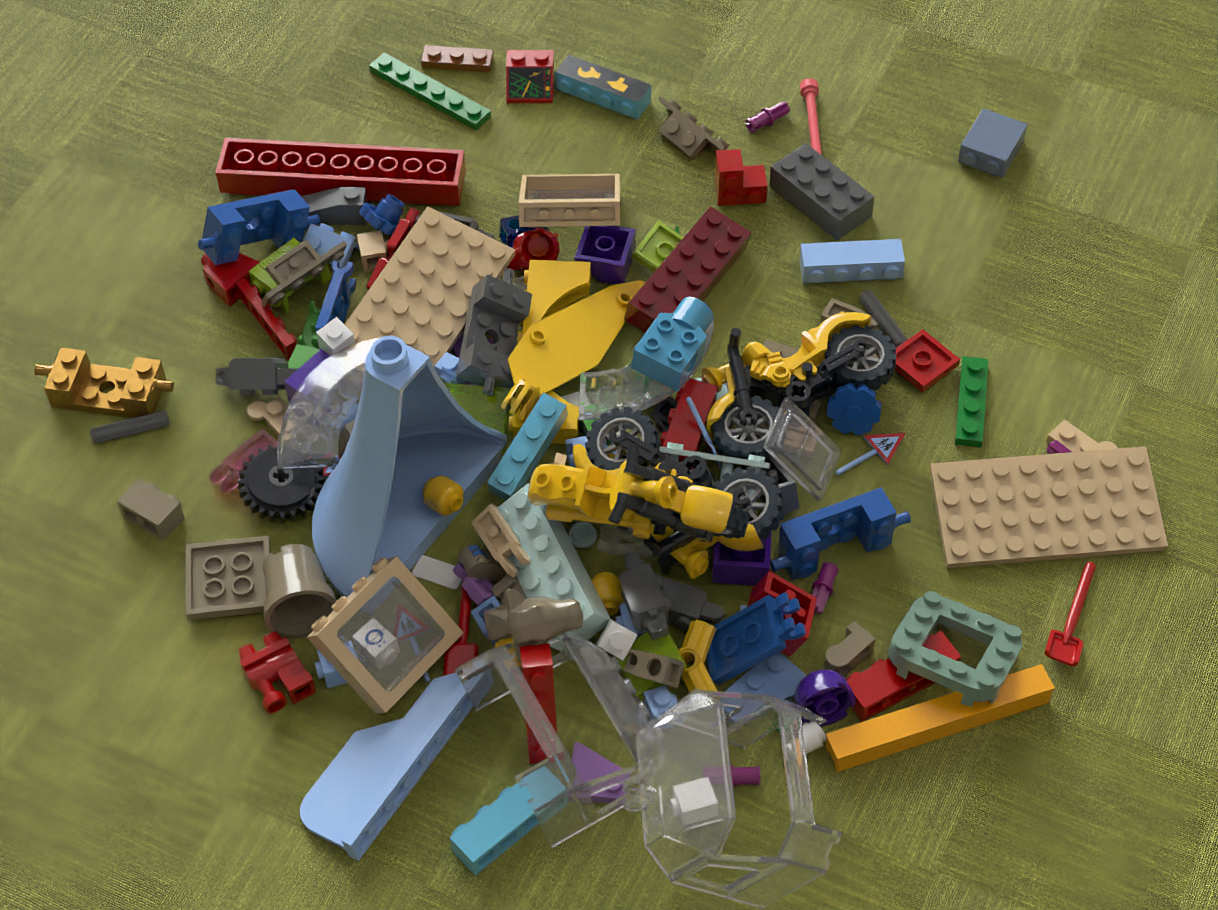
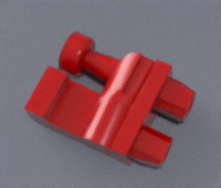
M276 631L265 635L263 638L265 648L257 652L252 644H247L238 649L243 675L250 684V687L254 690L259 689L264 696L262 705L268 714L279 712L287 704L284 694L280 691H275L272 685L277 680L280 681L293 705L316 693L314 681L308 670H305L297 654L290 646L286 637L282 639ZM305 687V689L302 692L294 693L295 691Z

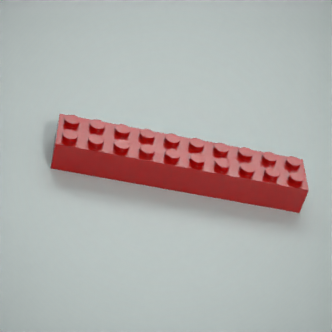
M225 138L215 174L220 193L269 195L295 189L300 196H305L339 187H365L367 201L380 202L382 198H386L389 194L403 203L460 206L466 165L464 150Z

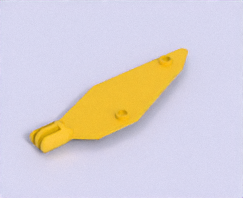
M638 280L611 285L530 325L508 357L514 386L502 402L501 408L505 410L513 397H515L516 400L509 414L514 416L522 403L526 404L518 418L523 420L536 399L543 392L546 394L597 367L626 322L624 316L629 301L645 282Z

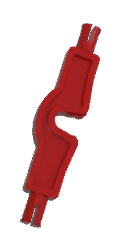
M410 208L405 220H400L387 243L388 259L380 258L366 285L367 290L371 288L411 228H413V224L420 214L417 209Z

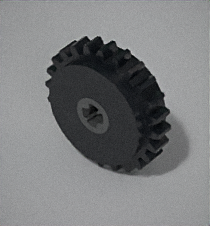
M279 443L278 447L274 448L269 444L268 449L265 451L259 448L257 456L250 454V463L243 462V470H239L240 498H243L244 506H250L252 514L259 511L260 519L268 516L272 523L275 518L280 519L281 523H284L286 518H290L294 522L297 515L303 518L306 517L305 510L307 509L312 512L314 511V503H316L325 483V476L323 474V467H319V460H312L311 452L304 454L303 447H299L296 450L293 449V444L283 447L282 443Z

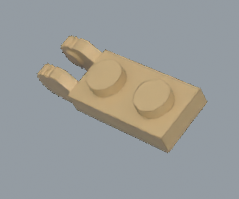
M490 504L471 522L495 561L499 562L505 572L514 578L519 572L514 563L508 559L511 554H514L517 560L524 565L531 562L530 557L521 547L520 541L495 505Z

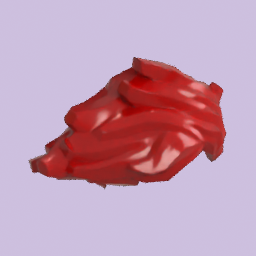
M540 227L518 235L512 247L515 249V256L506 269H511V271L518 269L521 271L529 270L530 260L556 261L560 253L558 233L553 234L549 230Z

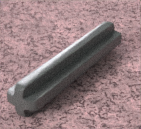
M871 290L862 292L860 294V301L885 335L891 338L892 344L897 348L907 341L908 338Z
M163 410L90 429L93 443H99L168 426L170 421L168 413Z

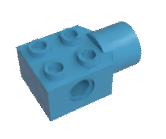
M685 297L673 313H659L634 348L631 368L678 392L704 355L707 339L705 331L714 319L713 312L709 306L697 298Z

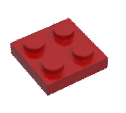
M924 329L896 348L895 370L922 393L958 367L960 363V358Z

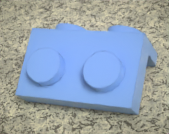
M323 223L320 224V227L310 224L303 241L307 240L320 257L342 241H345L347 244L343 252L345 255L338 261L339 268H345L354 248L359 250L358 243L354 241L356 237L343 231L341 235L334 233V228Z

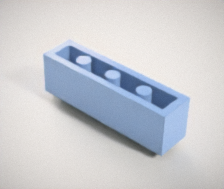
M901 239L801 244L799 262L802 283L903 278L905 259Z

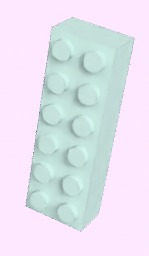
M528 483L501 504L498 510L520 541L521 547L526 551L531 562L524 565L517 560L514 554H511L508 559L514 563L519 571L516 577L527 599L546 596L556 600L575 599L580 603L583 612L582 628L562 633L548 641L550 647L566 654H571L606 627L611 618L562 522L548 520L545 514L547 504L536 506L528 501Z

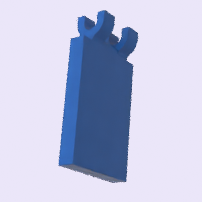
M333 260V277L315 326L316 332L336 317L344 324L351 304V294L354 293L357 287L356 279H350L349 284H347L348 278L354 271L353 262H348L345 268L340 269L338 260Z
M785 592L776 599L767 595L714 626L716 632L707 654L712 681L720 685L786 649L785 640L798 639L806 635L804 624L798 623L795 625L793 618L789 617L784 620L783 615L793 614L800 610L798 599L794 598L789 601L788 594Z

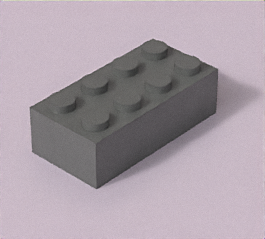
M807 143L771 166L769 187L837 241L873 215L875 196Z

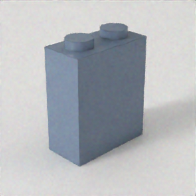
M983 108L960 146L958 162L1003 178L1025 140L1028 124Z

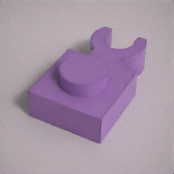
M460 562L452 569L458 578L464 580L461 585L468 592L470 599L476 602L478 606L494 595L491 589L494 585L490 580L469 578L463 564Z

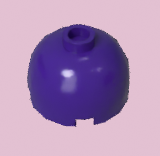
M817 670L809 673L799 682L795 691V705L802 721L808 723V721L814 720L820 727L842 720L847 716L845 710L849 708L850 704L852 708L855 705V695L844 676L833 670Z

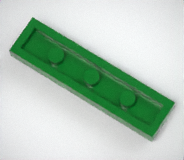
M962 356L955 445L982 447L989 359Z

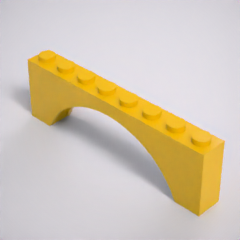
M530 260L529 270H524V285H527V290L524 291L531 293L532 299L529 316L520 322V325L523 326V331L518 330L517 344L530 325L590 296L591 262ZM553 390L546 393L567 405L568 411L566 420L551 443L566 444L565 440L578 438L579 407L567 402ZM515 397L511 400V407L516 400ZM540 397L536 399L523 420L518 418L526 404L522 403L514 416L509 415L508 428L509 431H513L514 438Z

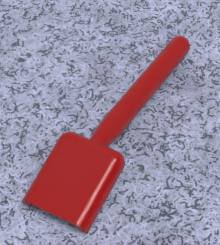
M1087 562L1084 566L1065 623L1064 633L1052 629L1044 652L1048 658L1072 667L1078 665L1084 644L1081 639L1072 635L1077 627L1096 569V565L1093 562Z
M463 586L461 587L458 627L464 633L458 638V642H454L444 652L443 676L471 669L479 659V646L476 643H467L472 600Z

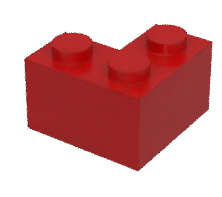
M741 149L716 150L715 189L718 206L766 203L767 180L764 165L743 166Z
M768 571L751 589L747 607L767 595L776 599L784 592L788 594L789 601L794 598L798 599L800 610L793 614L783 615L784 620L789 617L793 618L795 625L798 623L804 624L806 635L798 639L785 640L786 649L780 652L790 657L808 640L817 598L773 572Z

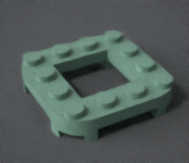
M928 591L923 597L918 598L913 603L895 631L888 650L887 659H890L897 667L896 674L904 679L907 678L910 672H913L963 694L961 704L972 706L974 701H989L992 704L997 700L1005 680L1013 666L1016 665L1022 648V631L1015 625H1009L993 618L989 614L981 613L962 603L941 597L936 592ZM941 624L984 642L989 647L977 668L974 669L960 661L953 660L934 650L923 647L931 632L935 631L938 625Z

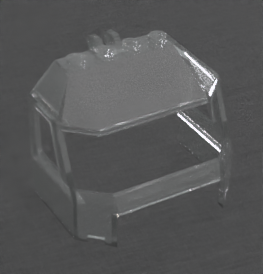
M571 632L562 633L549 641L539 644L560 642L563 651L552 657L553 668L569 659L571 661L575 660L618 732L635 764L634 766L583 783L565 747L513 659L517 657L514 642L492 648L454 669L476 711L511 693L547 756V759L515 776V779L520 788L526 785L533 798L528 800V803L552 848L651 792L664 754L661 741L664 740L663 734L657 724L650 725V714L643 701L639 702L637 696H633L636 694V691L628 678L623 680L619 674L622 668L614 655L609 657L604 648ZM638 776L640 777L641 786L596 810L591 799L592 795Z
M695 689L657 714L636 733L639 777L630 778L627 782L623 783V791L626 794H637L639 792L640 795H632L624 801V809L631 812L642 809L644 846L671 883L764 908L826 873L831 862L827 859L832 845H838L843 832L815 824L801 717L819 724L827 721L826 719L810 712L809 709L773 695ZM724 706L736 707L725 715ZM780 727L792 822L778 856L721 854L736 819L728 743L745 749ZM708 866L753 870L729 885H721L691 876Z

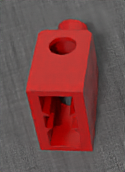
M206 253L201 258L206 284L229 307L240 299L236 282L245 278L250 285L249 271L260 263L242 253H239L237 261L215 265Z

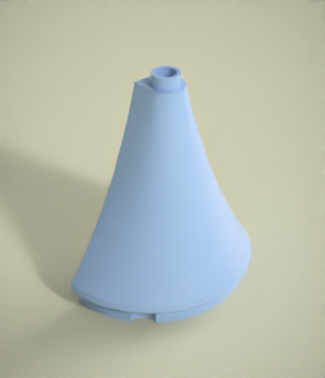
M395 336L381 337L371 345L365 359L362 392L353 430L338 465L327 478L320 491L312 517V538L322 571L335 591L341 597L345 596L346 598L354 591L352 586L364 576L367 578L373 572L372 566L383 557L388 559L397 556L410 571L491 476L501 461V451L507 443V435L478 422L458 404L441 381L429 356L406 345L402 339ZM439 475L447 476L460 484L464 492L462 507L447 516L438 514L427 507L423 501L422 491L425 483ZM395 577L390 578L359 611H365L372 616L400 582Z

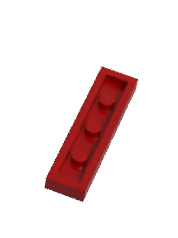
M245 278L236 282L240 300L289 362L297 345L295 336L292 333L288 334L286 332L285 325L280 317L275 318L270 304L266 307L261 304L260 293L254 285L250 286Z

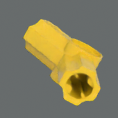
M701 620L691 621L682 648L679 649L686 664L690 661H695L691 667L682 670L681 676L698 707L708 706L720 696L705 666V660L716 628Z

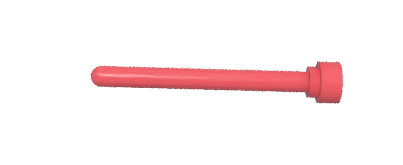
M808 78L800 83V93L806 99L811 147L822 155L815 100L819 93V85L817 80Z

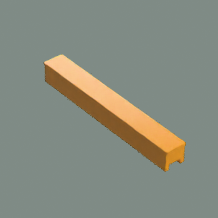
M1040 664L1009 674L997 700L992 704L989 701H974L972 706L961 704L963 694L959 692L950 693L827 733L825 748L831 754L836 772H840L1050 702L1055 687L1043 665Z

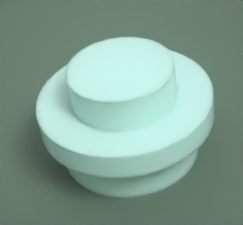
M580 522L571 528L569 538L575 547L588 548L595 543L597 533L591 524Z

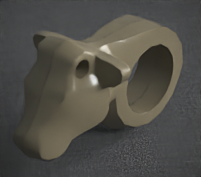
M507 589L505 591V605L483 612L489 640L513 638L519 661V646L536 645L546 642L562 633L577 630L583 626V612L577 600H556L546 596H537L525 600L516 589Z

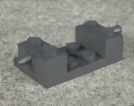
M511 269L504 270L503 281L486 275L473 286L457 367V377L483 387L482 393L488 396L493 395L494 392L502 395L514 386L508 357L514 350L518 324L529 316L532 294L513 285L515 271H511ZM485 333L493 337L494 344L488 342Z

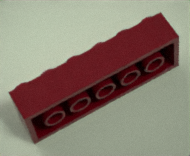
M710 206L629 301L624 320L646 333L659 313H673L685 297H694L704 301L746 250L752 232Z

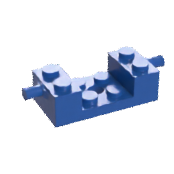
M295 189L207 207L202 239H199L197 244L198 248L203 250L215 265L238 260L241 245L271 239L279 249L292 238L302 243L305 229L310 224L319 225L320 218L318 215L308 217L310 206Z
M882 487L783 522L780 524L777 554L779 558L770 560V566L774 572L785 568L791 580L809 577L817 571L820 551L839 542H848L856 536L867 553L873 550H882L892 544L893 532L898 526L911 522L910 514L905 511L896 515V510Z

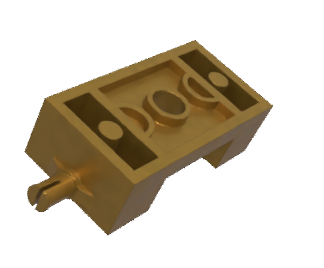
M61 348L55 362L51 366L36 364L34 368L35 375L49 376L44 390L51 408L135 418L155 413L162 391L172 393L174 390V382L167 381L161 360L136 357L132 368L127 369L90 364L86 351ZM106 388H114L109 393H102Z

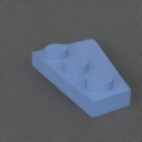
M778 652L755 665L715 699L714 707L734 725L766 712L767 708L781 702L785 704L792 701L799 682L806 674L783 654Z

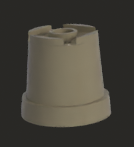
M291 544L280 547L281 552L275 555L271 552L263 562L266 589L264 620L270 632L276 631L280 637L304 638L314 631L311 627L322 616L327 618L334 611L331 607L337 600L333 590L326 583L317 553L314 554L312 548L306 545Z

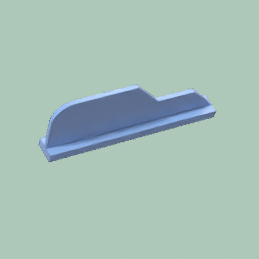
M478 659L471 669L433 679L404 718L356 731L304 797L300 807V816L305 827L313 834L345 849L349 857L359 861L493 681L488 663Z

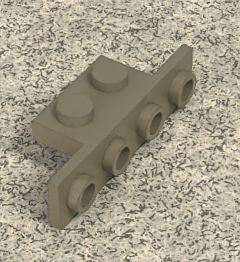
M660 96L658 100L672 112V115L658 131L693 160L708 142L718 150H727L729 144L722 138L714 139L711 136L713 132L707 126L702 124L699 127L695 124L697 119L688 111L685 114L680 112L679 110L682 107L673 99L667 101Z
M305 240L269 264L265 270L278 286L265 294L261 304L266 307L271 302L273 305L279 303L286 296L284 293L290 289L296 291L305 284L306 278L311 275L314 278L325 270L324 266L329 262L341 260L345 255L343 252L347 246L345 241H342L320 257L310 243Z

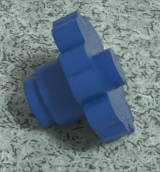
M388 194L386 198H382L378 206L364 203L359 214L365 217V220L376 230H381L382 233L392 236L400 222L399 218L404 212L402 210L404 203Z
M847 383L844 386H839L836 389L835 395L829 397L827 416L833 419V427L840 432L847 434L853 431L856 435H862L872 430L873 423L880 421L882 404L875 400L876 392L869 389L866 385H860L856 388L852 383Z

